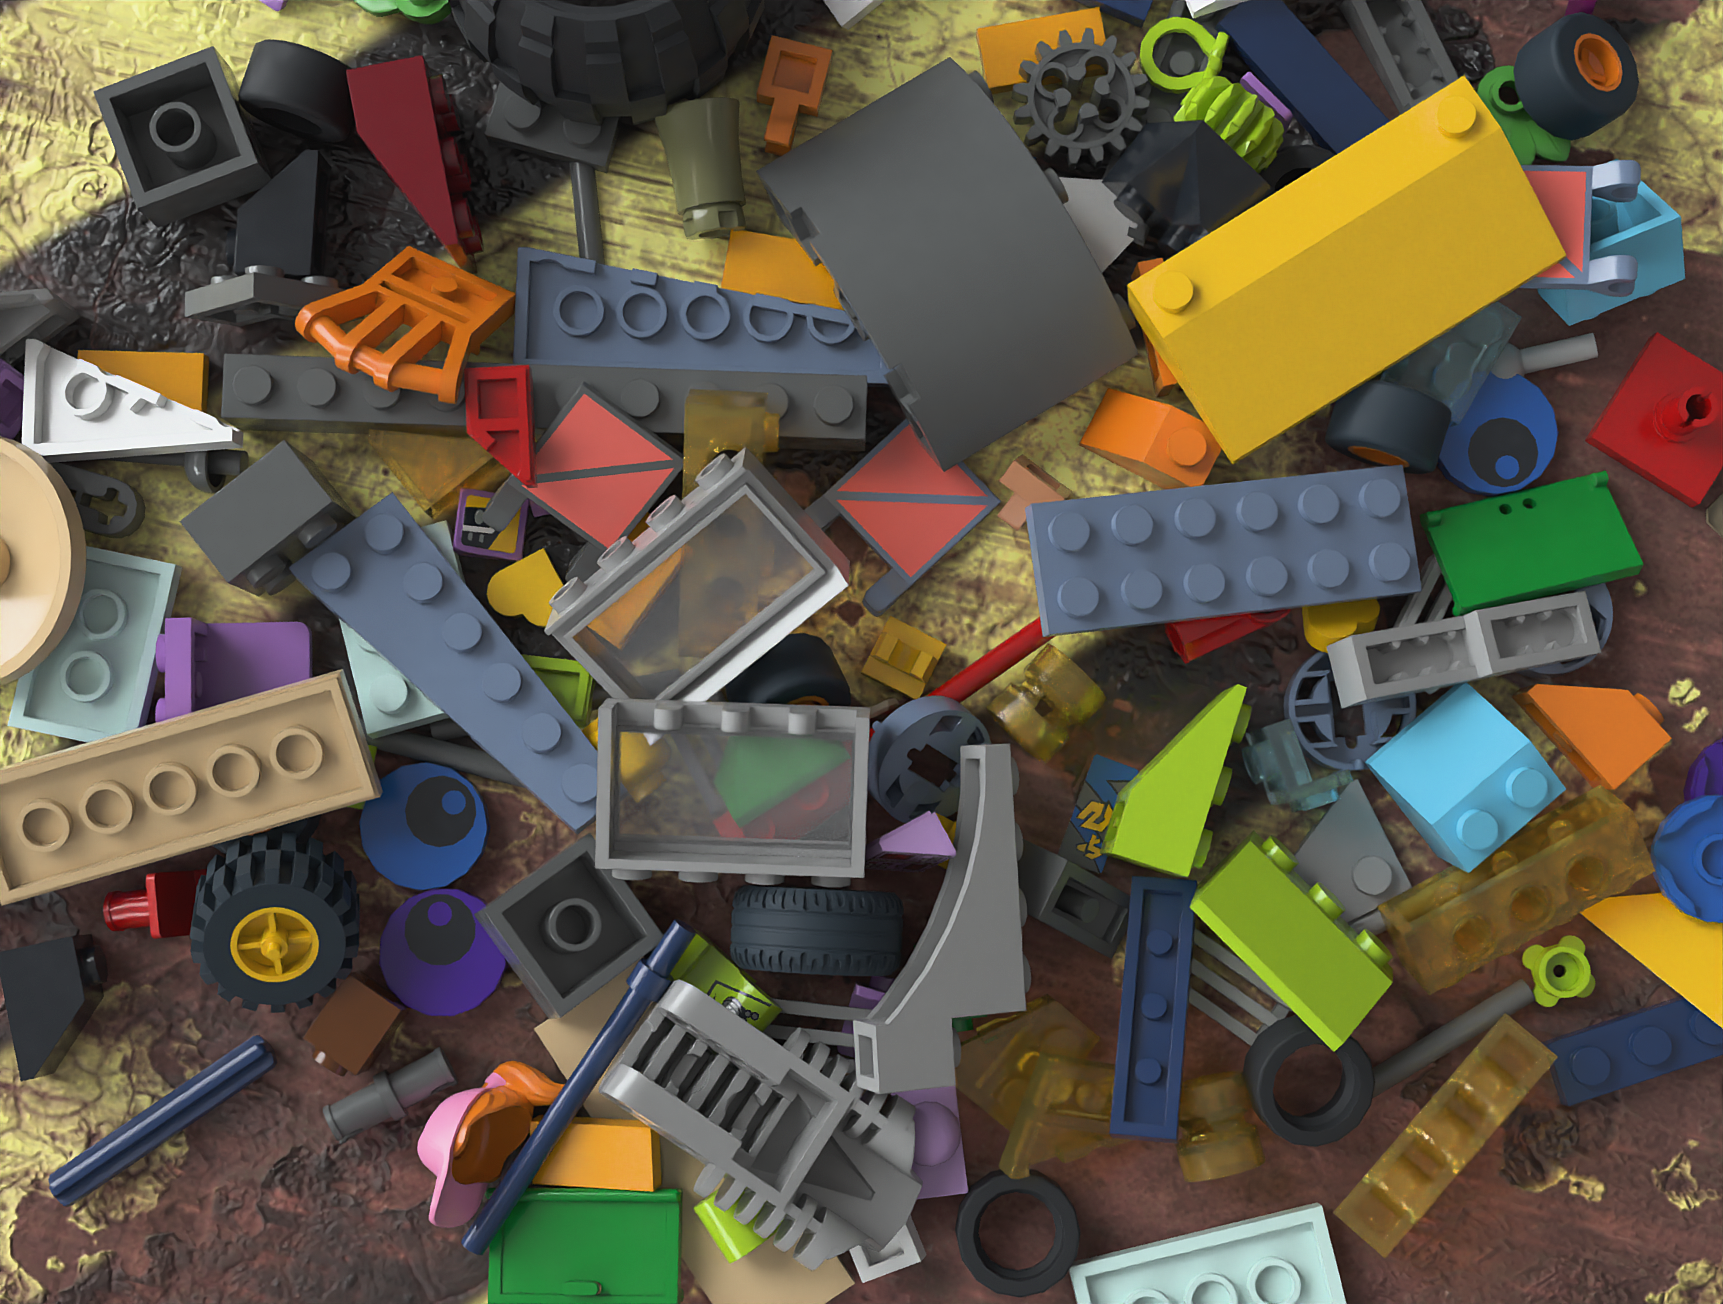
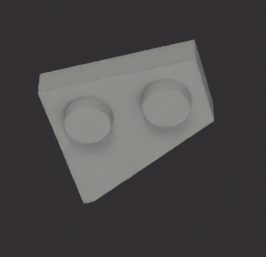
M1358 779L1343 785L1337 793L1339 794L1320 821L1313 825L1294 854L1299 864L1293 870L1311 888L1317 882L1327 887L1345 907L1346 911L1340 916L1347 923L1413 891Z

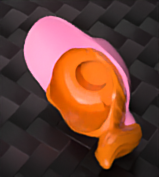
M508 1061L495 1068L486 1078L481 1088H473L453 1094L437 1107L426 1123L417 1147L418 1155L423 1164L437 1176L429 1212V1221L433 1225L443 1228L457 1227L468 1222L475 1215L480 1207L488 1184L496 1181L501 1176L502 1167L507 1157L528 1136L530 1121L533 1120L534 1107L551 1105L565 1084L555 1083L544 1073L522 1062Z

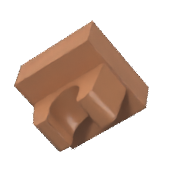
M1022 454L1012 462L999 480L1011 489L1014 494L1000 511L998 517L1016 531H1019L1027 522L1025 513L1027 506L1033 503L1067 500L1072 491Z

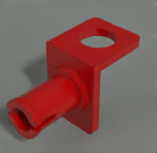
M207 869L151 873L146 876V888L108 892L103 903V915L108 928L113 932L129 928L150 927L153 939L190 935L196 888L200 876L206 875Z

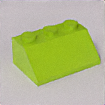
M1253 830L1199 882L1189 907L1335 1052L1348 1039L1393 983V968L1388 964L1393 956L1372 932L1364 929L1358 934L1340 916L1346 909L1327 887L1317 882L1311 888L1293 870L1299 862L1282 842L1272 835L1264 841Z

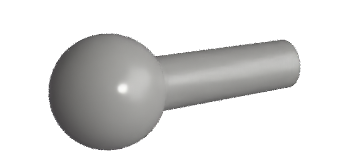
M1593 333L1524 349H1518L1508 342H1494L1485 346L1479 352L1475 360L1474 370L1475 373L1491 370L1495 376L1502 379L1512 378L1516 374L1524 377V374L1597 358V345Z

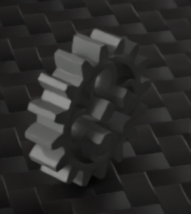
M1086 28L1081 42L1073 43L1068 32L1063 30L1059 32L1056 49L1053 50L1043 41L1036 44L1035 55L1039 62L1038 64L1023 60L1020 64L1019 75L1029 83H1018L1013 86L1011 99L1026 103V105L1014 111V124L1031 125L1025 136L1024 143L1027 147L1036 145L1040 141L1047 145L1043 159L1045 162L1050 163L1060 152L1067 155L1068 170H1075L1080 156H1088L1094 169L1099 168L1103 162V150L1108 149L1119 158L1126 149V144L1121 135L1136 138L1143 126L1132 116L1145 115L1149 108L1150 100L1135 96V94L1145 89L1148 78L1146 74H1130L1129 71L1137 58L1133 51L1124 54L1120 58L1114 54L1117 43L1115 36L1111 35L1102 46L1094 44L1093 29ZM1091 64L1100 65L1104 68L1106 76L1097 78L1089 103L1085 102L1081 106L1074 125L1075 132L1070 135L1059 134L1054 128V122L1063 121L1066 117L1071 96L1075 97L1082 88L1086 67ZM1048 76H1055L1062 81L1063 88L1054 90V93L1048 92L1044 89L1041 81ZM1106 106L1112 107L1116 110L1119 119L1113 123L1102 122L1098 117V111L1106 109Z

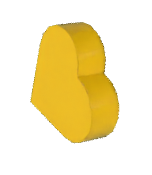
M542 548L496 573L488 584L487 597L490 605L501 615L508 618L525 616L530 623L539 628H546L552 611L549 601L564 584L547 551Z
M1376 599L1302 607L1304 635L1307 642L1317 650L1328 653L1326 646L1352 635L1372 632L1379 616V603Z

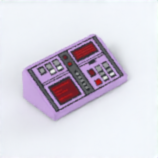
M928 811L867 844L865 849V869L923 872L956 856V851L936 813L931 814Z

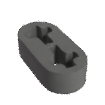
M58 462L50 463L62 477L69 490L76 493L74 500L81 516L84 531L109 538H123L132 535L140 528L145 518L146 507L143 497L135 488L116 478ZM119 492L118 501L127 505V512L124 517L113 516L110 524L107 525L108 516L96 509L90 508L92 497L104 501H113L116 493Z

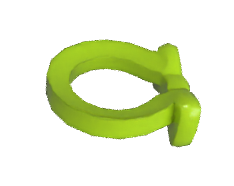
M1172 17L1161 20L1148 30L1142 40L1139 56L1142 73L1147 75L1148 81L1152 86L1163 92L1175 94L1189 92L1192 87L1196 88L1203 78H1213L1219 74L1230 36L1225 32H1219L1215 39L1202 25L1189 18ZM1174 32L1185 33L1193 37L1203 53L1208 56V64L1202 72H1195L1179 78L1170 77L1162 73L1155 65L1152 56L1153 48L1157 41L1166 34Z

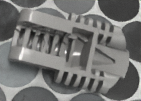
M675 980L659 1002H653L636 1024L605 1073L598 1088L599 1093L705 1164L695 1183L694 1192L705 1198L724 1177L725 1180L720 1186L713 1202L716 1207L724 1212L727 1211L744 1191L745 1193L740 1199L733 1215L734 1219L743 1225L748 1224L764 1205L755 1222L753 1231L765 1239L781 1223L774 1237L773 1245L786 1252L799 1239L793 1253V1258L809 1270H816L825 1259L834 1258L858 1245L877 1252L883 1250L908 1221L922 1188L923 1181L911 1169L915 1151V1121L913 1120L916 1110L915 1106L897 1094L882 1109L881 1107L888 1093L878 1094L866 1090L860 1098L864 1089L857 1087L856 1069L839 1086L850 1064L841 1055H836L820 1073L830 1052V1048L822 1042H816L805 1056L800 1059L811 1036L800 1027L781 1046L698 988L682 980Z

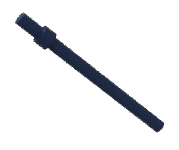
M675 919L649 959L641 958L626 980L630 986L462 1238L461 1243L467 1250L476 1255L484 1254L650 1003H658L674 980L670 973L697 934L691 926L679 919Z

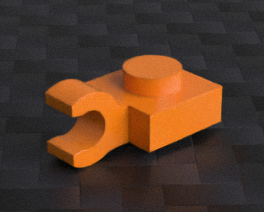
M771 36L756 93L758 103L773 106L764 136V141H766L765 152L783 156L791 151L799 113L818 117L832 63L833 50Z

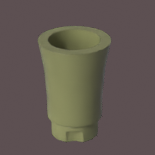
M714 97L679 102L668 105L666 115L655 117L654 121L665 150L673 182L678 215L683 216L684 232L687 239H714L730 236L731 229L734 231L746 230L745 216L742 206L746 205V198L742 180L739 145L740 102L737 99Z

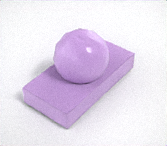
M955 1086L891 1093L892 1097L897 1094L916 1108L913 1117L915 1121V1151L911 1169L923 1181L917 1199L968 1193Z

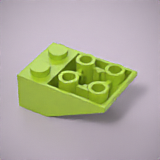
M1237 684L1220 692L1118 793L1100 854L1171 877H1188L1191 868H1202L1213 835V831L1204 829L1206 818L1213 804L1221 806L1231 780L1232 768L1223 766L1228 747L1233 742H1241L1251 715L1252 706L1242 703L1247 687Z

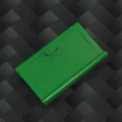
M1605 470L1420 514L1421 525L1455 602L1452 610L1455 617L1463 616L1480 609L1531 601L1638 575L1644 564L1607 487L1609 480L1607 472ZM1530 504L1533 508L1528 509L1524 505Z
M489 1187L487 1189V1199L490 1198L496 1187ZM528 1187L489 1245L488 1304H681L684 1299V1291L681 1289L683 1189L657 1188L654 1192L602 1188ZM596 1282H599L602 1286L599 1294H597L599 1292V1285Z

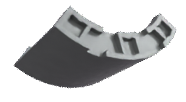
M951 57L756 171L780 221L797 240L815 266L823 263L834 280L836 298L863 341L868 339L872 341L887 369L891 370L883 376L895 395L919 444L943 472L1139 355L1129 331L1136 327L1135 318L1124 299L1119 294L1112 295L1088 246L1063 204L1067 203L1069 198L1061 180L1051 168L1042 172L1014 129L994 105L992 93L980 73L975 70L967 74Z

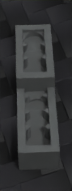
M1344 0L1340 4L1339 9L1400 115L1459 79L1421 0Z

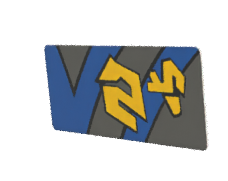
M1098 754L1094 755L1057 854L1058 856L1091 871L1102 872L1108 856L1100 854V850L1118 793L1139 773L1137 769Z

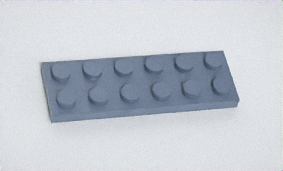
M1403 465L1033 503L1025 508L1043 637L1412 595L1422 591Z

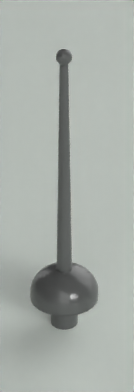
M228 449L96 459L184 467L186 476L191 484L198 490L206 493H217L222 489L226 475L239 476L249 467V457L246 451Z

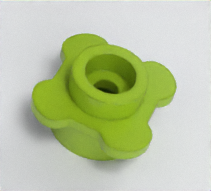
M1566 935L1560 939L1558 944L1547 947L1533 944L1524 951L1522 962L1526 968L1531 970L1535 983L1532 992L1538 1004L1552 1007L1557 1004L1560 998L1574 996L1585 998L1593 992L1595 978L1591 975L1589 962L1584 956L1585 945L1578 937ZM1556 965H1561L1564 968V974L1561 977H1556L1553 973Z

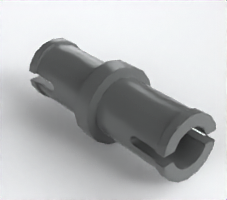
M439 1046L428 1055L391 1074L386 1069L373 1076L374 1083L332 1105L328 1104L322 1109L331 1132L342 1145L348 1139L390 1117L398 1121L408 1116L407 1108L449 1086L453 1087L459 1082L448 1057Z

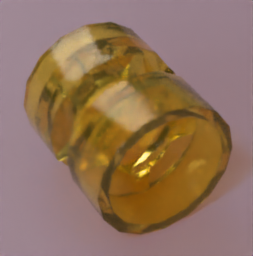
M1049 643L1023 669L1025 682L1023 684L1010 682L986 707L992 718L1020 746L1043 765H1046L1070 740L1068 727L1071 724L1083 726L1108 700L1101 689L1082 669L1063 652ZM1040 699L1052 709L1044 717L1034 710Z
M1225 1071L1183 1081L1179 1130H1181L1182 1137L1178 1140V1144H1175L1183 1179L1186 1182L1222 1178L1253 1169L1266 1162L1257 1125L1245 1121L1244 1115L1252 1105L1243 1071Z

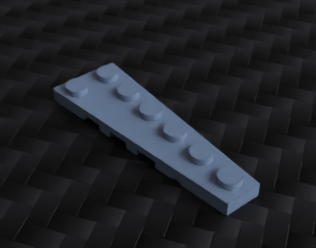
M518 247L513 363L867 375V387H890L883 375L891 370L887 369L870 339L863 341L844 310L809 303L798 304L784 298L759 293L753 295L718 288V285L699 281H694L693 283L658 276L654 272L634 268L628 270L599 264L595 260L530 247Z
M393 492L289 567L295 578L349 628H352L395 670L404 675L428 700L448 715L470 735L472 740L494 760L503 765L516 780L577 835L596 821L598 751ZM622 782L620 802L629 795L628 789Z

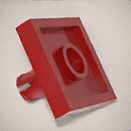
M1656 332L1648 338L1585 441L1691 508L1701 503L1723 468V373Z

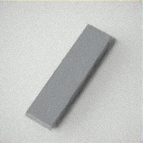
M1586 591L1480 609L1453 618L1352 635L1326 646L1342 709L1590 657L1601 653Z

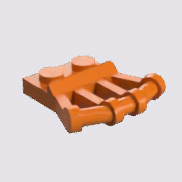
M408 246L363 284L304 306L296 317L295 328L308 342H319L335 357L336 367L345 372L356 374L361 371L373 377L376 386L389 392H394L398 388L437 394L439 402L456 404L460 393L464 368H466L470 353L477 356L480 353V344L514 314L516 293ZM370 314L349 333H346L338 326ZM402 324L412 327L407 334L385 353L374 349ZM443 341L450 345L443 369L416 364L439 342Z

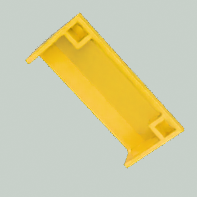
M1462 76L1127 285L1128 306L1233 465L1566 258V253L1501 126L1466 77Z

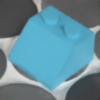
M1642 180L1638 185V194L1635 200L1631 202H1613L1592 196L1590 260L1614 255H1630L1636 258L1638 271L1632 294L1627 297H1613L1590 290L1537 289L1539 295L1571 326L1580 321L1592 319L1602 312L1639 297L1651 295L1661 288L1685 279L1681 216Z
M1467 682L1454 685L1365 761V764L1436 856L1467 873L1476 868L1566 790L1532 742Z

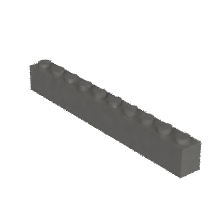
M224 354L221 418L239 430L471 438L467 434L464 374L458 401L456 404L439 402L437 394L403 388L389 392L376 386L373 377L361 371L356 374H350L337 368L334 360L335 357ZM419 360L416 364L443 369L445 361ZM467 362L466 368L530 365L533 377L535 440L542 436L585 381L669 445L865 451L867 375Z

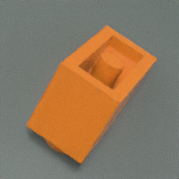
M1110 388L1107 389L1079 443V446L1165 490L1203 486L1222 450L1203 421L1172 405Z
M1534 684L1520 688L1511 696L1596 792L1615 790L1672 739L1660 726L1664 722V718L1657 707L1645 696L1639 693L1633 696L1629 690Z

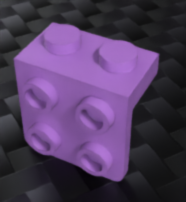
M191 617L165 618V634H159L156 641L157 668L160 673H165V698H160L157 702L156 723L312 678L311 629L301 622L205 623Z

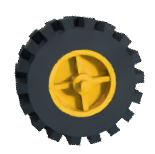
M282 831V840H270L268 832L253 834V844L246 846L240 839L227 846L226 858L216 854L208 863L207 874L200 876L196 888L190 939H192L190 952L193 963H201L199 975L207 985L218 982L217 995L228 1002L237 996L243 999L242 1008L256 1011L258 1004L271 1005V1013L285 1012L286 1004L295 1002L300 1010L313 1005V995L316 993L324 998L328 997L336 990L337 978L346 980L350 974L352 960L354 957H357L359 949L360 894L357 893V881L352 870L344 872V859L336 851L325 856L323 854V842L312 837L309 838L306 844L296 842L297 833Z

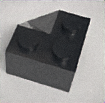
M1204 120L1147 123L1101 182L1117 197L1113 203L1119 212L1138 225H1148L1160 237L1157 245L1169 258L1277 192Z

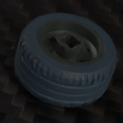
M743 885L734 894L730 954L731 959L739 968L802 974L888 976L900 966L904 907L902 900L894 892Z

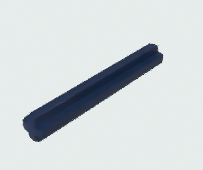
M261 1035L252 1036L50 1174L48 1180L51 1193L63 1206H73L275 1068L278 1062L273 1048Z

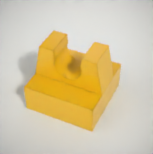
M890 616L861 674L915 700L920 698L947 644Z

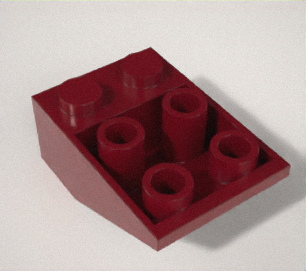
M423 55L346 70L357 133L384 172L458 267L471 274L478 273L474 254L484 252L483 238L476 214L471 215L467 198L463 199V193L473 191L472 181L465 154H460L456 138L451 136V133L461 131V124L453 93L448 94L443 74L433 76Z

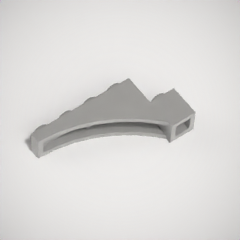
M1010 743L960 746V799L953 842L956 856L949 859L944 882L928 924L906 965L870 1014L864 1019L853 1020L857 1087L878 1094L956 1086L955 1067H958L960 1064L961 1043L956 1029L952 1027V1018L1026 1011L1025 993L1030 989L1031 970L1029 962L1022 951L1021 927L1026 922L1027 904L1024 893L1018 884L1017 861L1022 856L1023 837L1014 817L1013 795L1018 790L1019 771L1015 759L1011 757Z

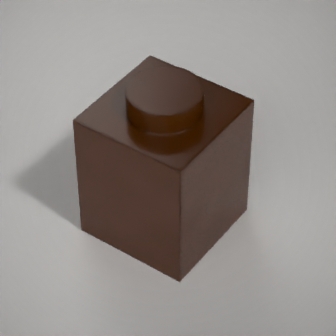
M361 970L351 972L346 980L341 982L303 1039L316 1047L312 1057L322 1066L339 1076L344 1077L348 1071L356 1076L370 1069L411 1008L405 1006L394 993Z

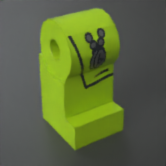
M694 929L697 934L670 973L674 979L673 981L682 980L698 988L763 1033L782 1011V1008L756 984L757 981L744 969L739 968L707 936Z

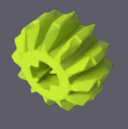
M1221 76L1203 78L1196 88L1192 87L1180 103L1182 107L1174 116L1175 122L1204 120L1258 174L1268 168L1277 156V149L1284 141L1282 137L1285 132L1281 121L1275 118L1273 109L1265 106L1259 100L1258 95L1249 93L1240 83L1232 84L1225 77Z

